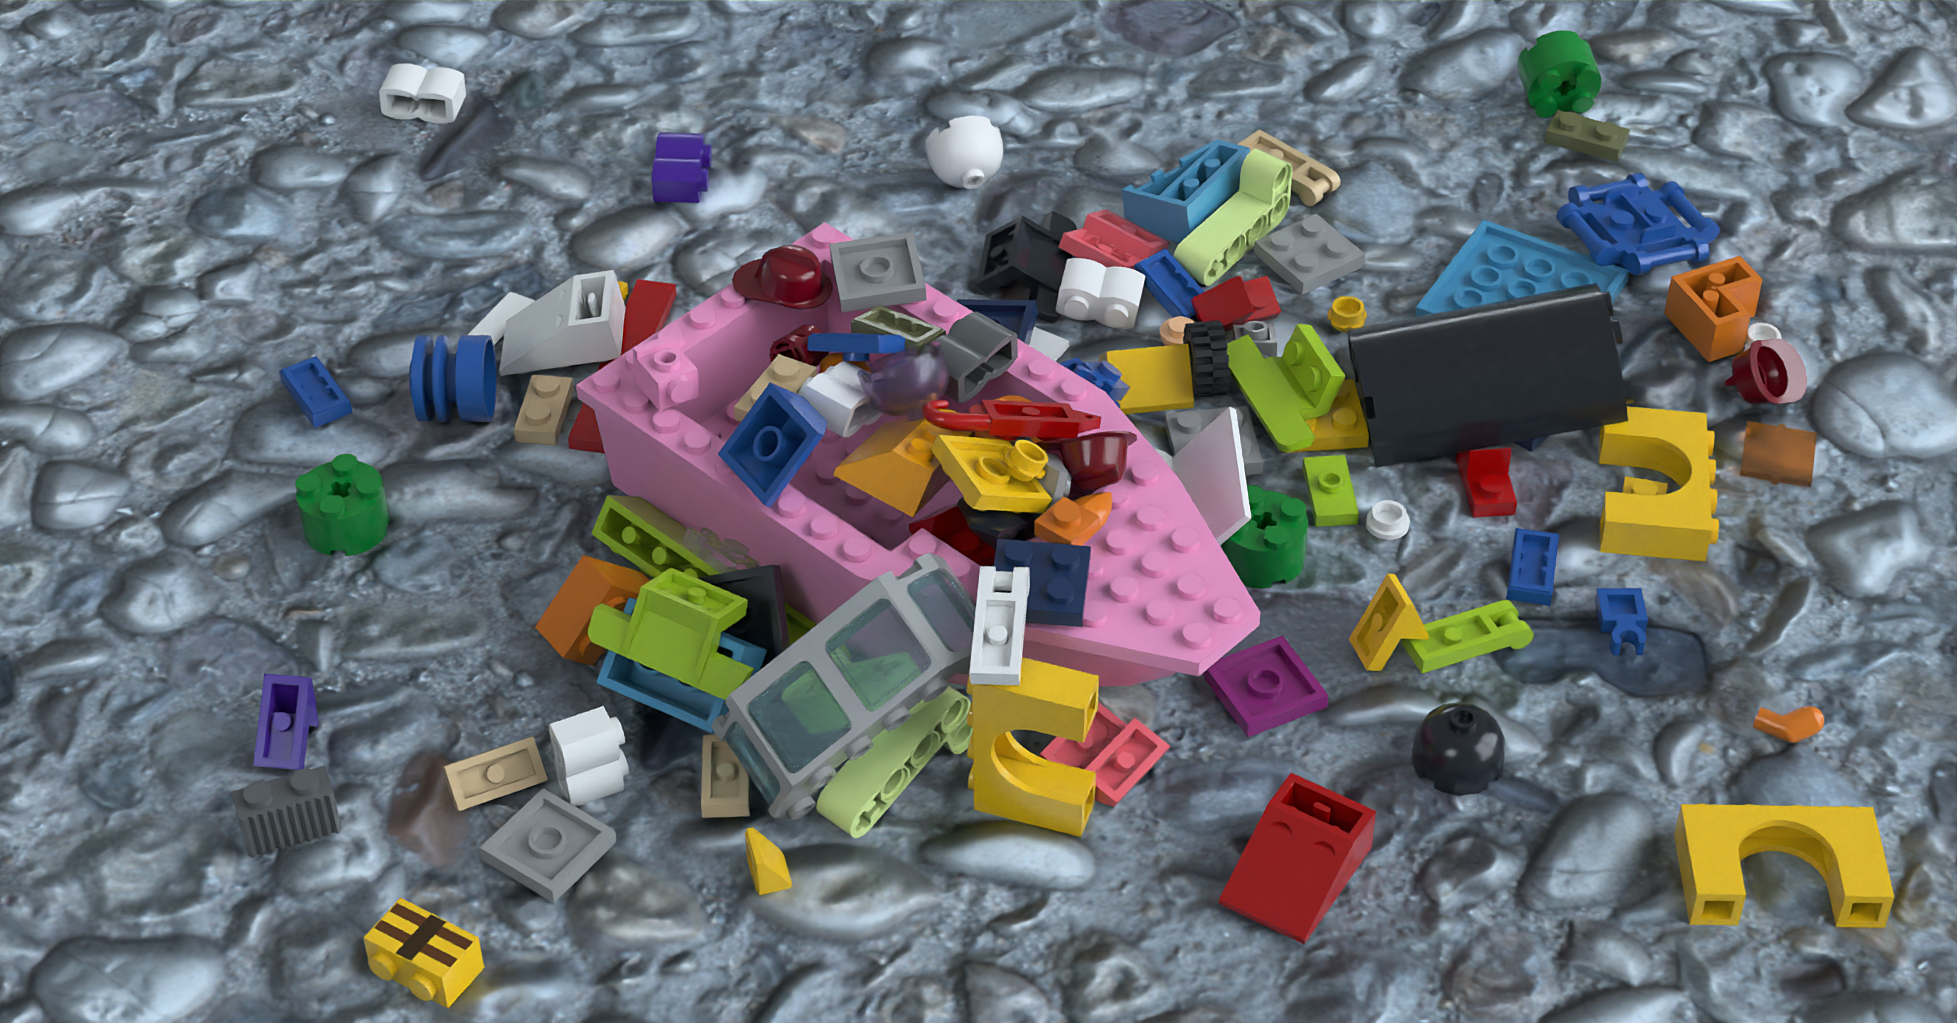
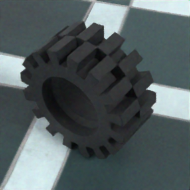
M1219 320L1186 323L1184 327L1183 344H1188L1194 397L1225 395L1228 392V376H1230V369L1228 368L1229 355H1227L1228 346L1227 341H1225L1226 334L1222 322Z

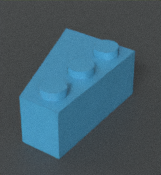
M1217 139L1180 158V166L1164 174V171L1159 169L1150 174V182L1136 189L1133 185L1121 189L1125 219L1163 239L1180 244L1183 239L1239 191L1241 167L1246 156L1250 153V148Z

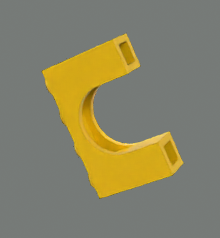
M1627 406L1628 421L1600 426L1598 435L1599 464L1653 469L1672 478L1681 489L1664 495L1605 491L1599 522L1600 552L1705 562L1709 544H1717L1719 533V519L1711 517V514H1715L1717 507V489L1710 488V485H1713L1715 480L1716 460L1709 459L1714 448V431L1707 430L1706 413Z
M1022 657L1020 685L971 684L969 675L966 692L972 695V702L968 711L967 726L973 727V733L969 741L967 757L973 759V765L969 773L968 789L973 790L974 810L1078 837L1082 836L1095 804L1096 772L1038 757L1023 748L1014 739L1010 731L1032 730L1084 743L1098 710V675Z
M1681 804L1674 839L1689 925L1738 926L1746 898L1740 861L1754 853L1778 851L1792 854L1807 861L1822 875L1828 888L1836 927L1885 928L1894 901V893L1873 807Z

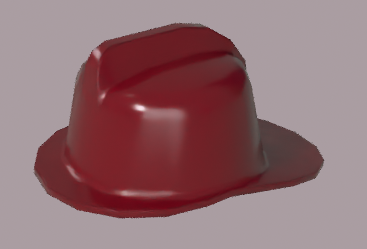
M783 245L772 248L763 254L762 259L753 260L742 265L732 278L734 290L743 297L797 310L813 309L823 305L830 299L833 290L830 278L821 270L818 257L811 250L798 245Z
M1781 339L1757 340L1751 343L1749 349L1734 358L1732 362V376L1725 381V385L1736 386L1740 396L1749 404L1792 403L1801 399L1806 392V368L1799 353L1787 341Z
M1105 431L1073 439L1039 441L1034 444L1044 450L1060 451L1064 466L1070 473L1072 483L1084 490H1096L1116 484L1122 479L1127 466L1128 446L1137 441V436L1127 431Z

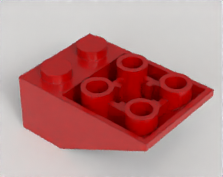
M1290 773L1267 804L1219 898L1218 904L1305 944L1371 850L1376 811L1294 773Z

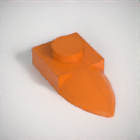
M1111 492L1086 495L1074 501L1063 496L1035 520L1034 534L1049 543L1082 546L1107 522L1112 509Z

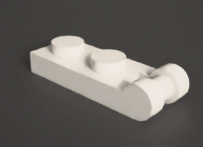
M994 566L980 567L969 671L971 684L1020 685L1027 598L1030 586L1029 567H1014L1013 572L996 571ZM996 590L1011 591V593H999Z

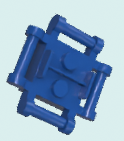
M1643 173L1630 174L1625 180L1586 187L1585 185L1570 187L1568 191L1569 203L1564 204L1556 214L1559 223L1564 228L1571 229L1590 250V257L1598 266L1616 265L1629 270V273H1632L1634 276L1647 274L1651 268L1690 260L1696 263L1707 260L1709 257L1708 243L1715 240L1720 232L1719 226L1711 218H1705L1684 196L1683 188L1677 182H1667L1660 190L1652 191L1648 187ZM1669 207H1673L1691 227L1686 228L1669 210Z

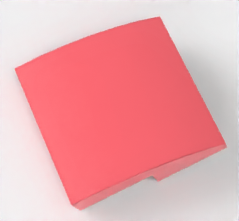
M1105 209L1087 214L1083 228L1063 233L1058 248L1077 258L1098 262L1106 268L1117 266L1134 269L1136 263L1165 248L1168 249L1170 242Z
M1098 702V710L1084 743L1056 737L1038 757L1096 772L1095 800L1115 807L1169 750L1170 745L1135 717L1127 725Z

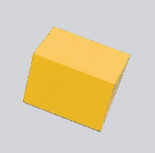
M1188 344L1106 351L1099 355V362L1106 361L1115 366L1122 374L1120 379L1130 387L1122 400L1117 401L1124 414L1194 408Z

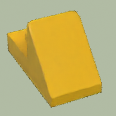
M1387 573L1349 637V641L1366 670L1382 671L1401 638L1428 640L1430 638L1414 604L1395 574Z

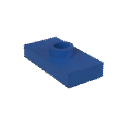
M1166 248L1135 264L1133 270L1145 276L1144 286L1172 318L1183 316L1193 321L1198 320L1191 299L1203 293L1204 290Z
M811 333V335H808V351L843 352V361H869V353H905V337L890 334Z
M317 356L279 370L281 382L314 428L353 413L351 402Z
M1515 528L1506 600L1551 605L1559 534Z

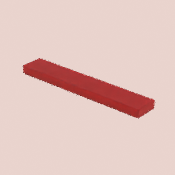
M637 279L625 306L621 355L663 328L677 295L676 284ZM615 359L600 363L597 371H599ZM583 402L568 436L569 449L605 454L595 411Z

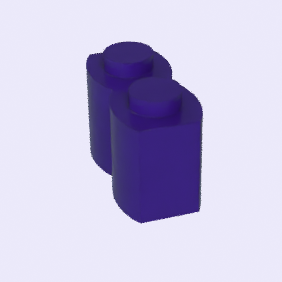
M658 132L652 169L653 202L700 203L701 192H708L709 170L704 168L711 167L712 145L705 144L704 133Z

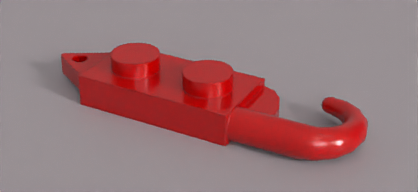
M932 400L924 404L922 408L923 417L936 427L951 431L988 432L989 435H993L995 438L1007 441L1016 440L1018 436L1037 437L1042 441L1062 440V438L1073 439L1078 436V433L1100 428L1102 418L1101 416L1074 410L1069 403L982 400L981 404L971 406L968 413L939 411L940 409L948 408L949 403L947 400Z

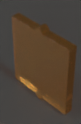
M1747 421L1740 476L1768 480L1774 485L1780 482L1810 488L1817 432L1786 428L1784 424L1774 426Z

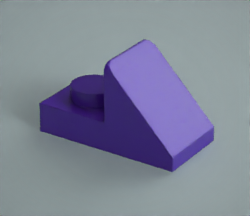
M264 674L253 766L297 771L304 769L309 727L318 728L319 725L312 678Z

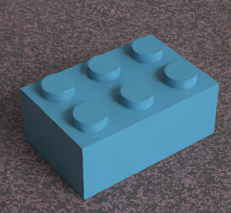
M629 597L623 612L632 616L637 599ZM721 632L720 643L716 652L754 668L752 677L760 670L767 650ZM608 650L596 682L714 734L716 733L711 725L715 718L721 715L724 716L730 711L725 704L726 700Z

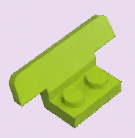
M1297 324L1290 340L1285 345L1282 357L1270 356L1264 359L1249 334L1227 343L1230 374L1277 448L1282 452H1293L1310 447L1315 439V435L1305 420L1328 414L1345 379L1344 373L1313 327L1308 324Z
M669 568L641 586L632 616L603 603L594 608L588 628L589 639L594 644L723 700H726L729 694L746 682L754 671V668L716 652L720 643L721 632L746 616L748 600L676 569Z

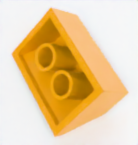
M940 409V410H939V411H944V412H956V411L949 410V409H944V410H943V409ZM922 412L884 423L836 467L833 475L914 517L951 479L943 471L941 463L930 450L938 435L973 437L975 432L942 429L926 421Z

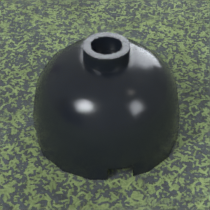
M1461 702L1443 704L1429 712L1418 725L1414 736L1411 761L1416 774L1421 779L1424 774L1428 779L1434 781L1435 789L1443 793L1460 796L1477 794L1486 790L1489 782L1495 778L1498 780L1502 775L1506 751L1505 738L1498 722L1486 710L1474 704Z

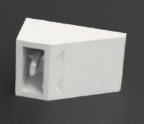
M614 270L575 275L506 320L499 368L500 375L526 374L531 371L566 368L572 365L592 362L602 363L620 357L625 304Z

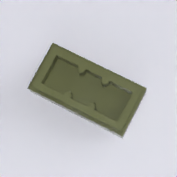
M880 305L851 321V333L902 335V337H905V353L901 354L917 360L922 348L927 343L934 341L942 335H946V330Z

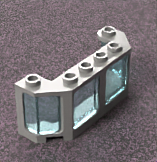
M927 553L916 558L913 562L914 565L900 576L895 577L889 571L876 577L729 694L725 704L730 711L724 716L716 717L711 727L721 741L727 742L770 805L768 811L772 817L796 820L806 815L816 806V802L813 799L819 793L818 788L826 785L836 776L835 768L848 758L852 761L867 753L874 745L872 739L884 729L892 731L904 724L911 716L909 710L921 700L929 702L942 694L948 688L946 681L954 674H969L976 603L943 557Z

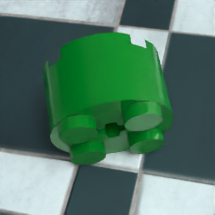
M1560 30L1549 32L1536 38L1537 44L1529 51L1527 47L1523 49L1517 60V70L1529 104L1535 110L1538 117L1548 118L1554 115L1557 110H1573L1576 113H1584L1593 107V99L1601 88L1602 79L1589 43L1586 40L1580 39L1575 32Z
M340 454L331 462L322 464L297 478L295 482L296 499L304 536L307 543L314 550L331 556V550L345 551L346 556H352L374 548L384 539L387 534L386 527L388 522L390 523V516L383 480L375 468L358 461L357 457L352 454Z
M1256 485L1247 486L1251 519L1223 542L1220 547L1244 586L1264 589L1272 588V582L1285 579V584L1291 582L1301 573L1305 563L1308 532L1306 505L1298 498H1291L1279 492L1264 490Z

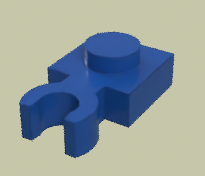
M1106 361L1083 362L1081 366L1078 365L1073 371L1105 391L1113 401H1121L1130 389L1120 379L1122 376L1121 372Z
M1597 588L1595 606L1601 633H1612L1609 644L1611 653L1619 655L1621 643L1627 642L1634 645L1637 655H1643L1648 617L1642 589Z

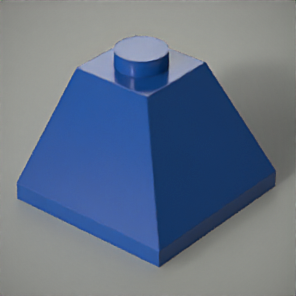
M770 382L719 451L718 455L765 506L771 508L824 436L828 422L803 396Z

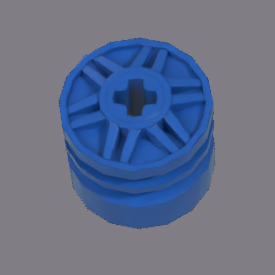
M418 335L416 337L410 362L409 386L417 421L431 422L434 413H436L438 421L448 422L453 403H456L460 419L463 422L492 421L496 406L497 369L495 348L491 336L461 335L456 354L452 352L448 336L438 335L435 347L431 336Z

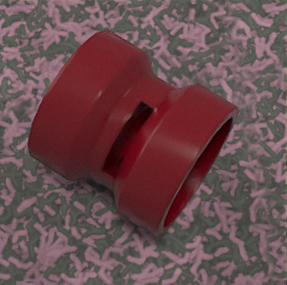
M811 324L801 325L772 344L769 355L771 363L779 354L814 367L820 365V362L829 355V352L808 351V335L823 332Z

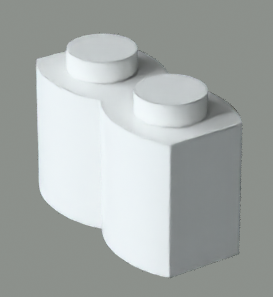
M414 64L393 65L379 91L382 114L400 120H410L418 117L424 121L436 124L451 123L455 120L466 97L464 74L457 70L443 67L427 70Z
M1067 259L1055 311L1075 320L1095 319L1099 323L1112 328H1134L1145 276L1136 270L1126 267L1115 266L1106 268L1102 264L1089 259Z
M843 361L836 366H830L825 372L816 375L814 378L809 377L806 379L798 395L803 396L827 420V429L847 438L856 433L863 424L870 425L883 415L893 385L848 361Z
M604 706L549 725L558 784L569 804L577 807L623 791V776L629 774V768L622 749L619 748V745L625 743V737L617 717L609 718Z

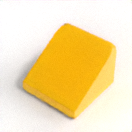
M747 828L746 832H744L746 857L756 892L759 895L791 888L792 881L782 851L755 828Z

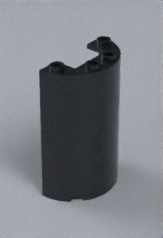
M1593 283L1348 330L1350 358L1356 384L1359 383L1369 440L1376 468L1628 421L1626 404L1633 403L1634 397L1629 377L1623 378L1617 349V344L1623 343L1622 331L1619 320L1610 319V316L1614 315L1610 292H1601L1598 284Z

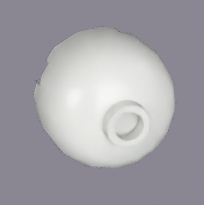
M965 116L948 121L950 128L939 133L937 127L930 133L925 144L926 154L932 170L945 184L957 188L975 189L991 179L1001 166L1003 159L1001 134L997 125L995 127L991 126L990 119L986 117Z

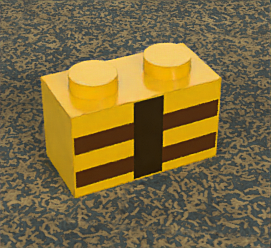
M401 897L363 937L368 956V965L378 977L386 981L392 979L409 988L419 999L424 1001L432 1000L446 1008H449L484 969L479 937Z

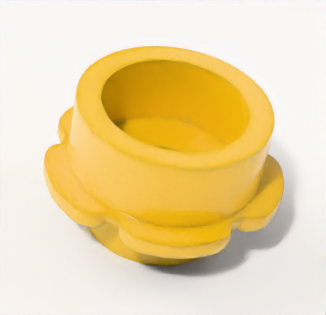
M1342 296L1333 301L1332 307L1327 312V318L1331 321L1333 327L1347 333L1348 330L1363 327L1367 319V313L1361 300L1352 296Z
M1018 440L1004 454L1007 470L1014 478L1023 482H1029L1031 479H1041L1045 476L1046 472L1043 468L1048 462V456L1038 445L1027 440Z

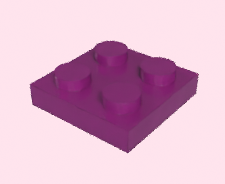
M1283 635L1220 658L1203 672V678L1247 738L1327 708L1329 695Z

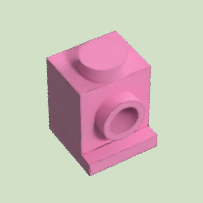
M673 334L633 347L635 383L659 411L699 397L698 369L676 344V337Z

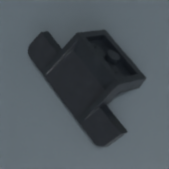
M1051 211L1044 215L1042 226L1022 215L986 234L976 285L986 295L998 288H1006L1018 279L1024 287L1030 289L1029 300H1036L1037 319L1049 323L1057 322L1061 314L1055 311L1067 259L1072 258V254L1058 247L1063 233L1077 230L1076 224L1071 219Z

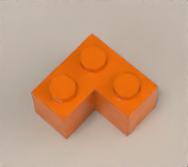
M1741 256L1671 276L1664 314L1708 362L1743 352L1750 318L1755 316L1763 279Z
M582 555L535 628L562 658L593 666L606 649L594 644L588 636V628L594 608L603 603L623 612L628 598L637 599L641 586L650 580L640 571Z

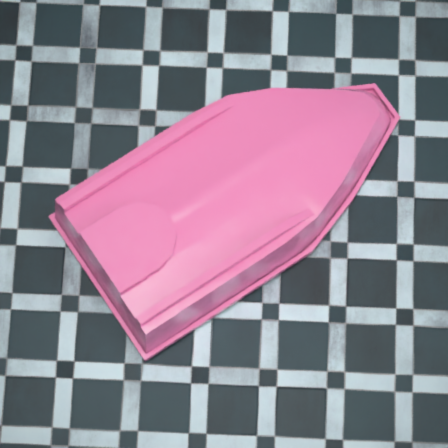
M825 222L791 244L811 250L818 257L821 270L830 278L833 290L830 299L823 305L813 309L797 310L774 303L752 300L741 296L734 290L731 283L637 345L639 346L673 334L676 337V344L698 369L699 397L659 411L635 383L633 348L576 385L578 399L595 411L612 484L628 496L642 497L746 569L772 564L779 565L784 602L816 624L824 620L876 577L889 571L895 577L900 576L914 565L913 562L916 558L927 553L943 557L975 603L977 602L981 566L923 528L913 535L909 532L910 523L943 507L958 503V500L964 496L952 479L914 517H911L833 475L836 467L884 423L922 412L923 405L932 400H947L949 406L946 409L958 413H968L971 406L981 404L982 400H994L1006 395L1022 396L1032 402L1069 403L1074 410L1102 417L1100 428L1078 433L1077 437L1105 431H1127L1136 434L1137 441L1128 446L1126 470L1118 483L1096 490H1084L1075 486L1071 481L1067 497L1071 501L1095 493L1111 492L1112 509L1107 522L1082 545L1091 546V562L1082 627L1025 622L1022 657L1098 675L1099 686H1130L1169 677L1178 672L1200 676L1260 625V611L1176 473L1105 391L1017 339L1018 357L1011 367L999 377L988 380L979 393L964 403H958L920 381L919 361L901 353H869V361H865L880 379L893 385L883 415L870 425L863 424L856 433L847 438L826 428L822 439L771 508L765 506L718 455L724 444L741 423L735 420L734 406L771 364L770 348L775 341L790 334L791 331L803 324L816 326L823 333H851V321L871 310L841 312L829 244L852 241L854 239ZM926 283L927 300L885 306L891 310L946 330V334H949L951 326L957 320L973 313V311ZM829 352V354H832V353H843V352ZM819 365L816 366V367H817V375L819 374V370H820V366H819ZM1046 450V453L1057 454L1064 465L1060 451ZM1038 536L1033 539L1027 540L1031 542L1049 543ZM946 580L936 587L929 586L912 597L949 650L956 652L972 645L975 621ZM893 605L845 642L848 646L872 659L907 652L923 673L931 664L930 657ZM956 673L946 682L967 686L969 674Z

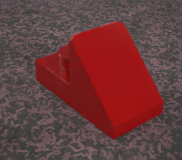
M1241 275L1235 276L1191 299L1199 322L1219 320L1222 322L1224 331L1232 330L1233 325H1244L1249 321L1262 322L1277 318L1281 313L1268 276L1245 282Z
M1511 448L1469 450L1457 453L1456 460L1473 518L1516 514L1517 500L1508 474L1512 453Z
M957 503L943 507L909 524V532L912 535L923 528L979 566L994 565L996 550L969 530L968 524Z

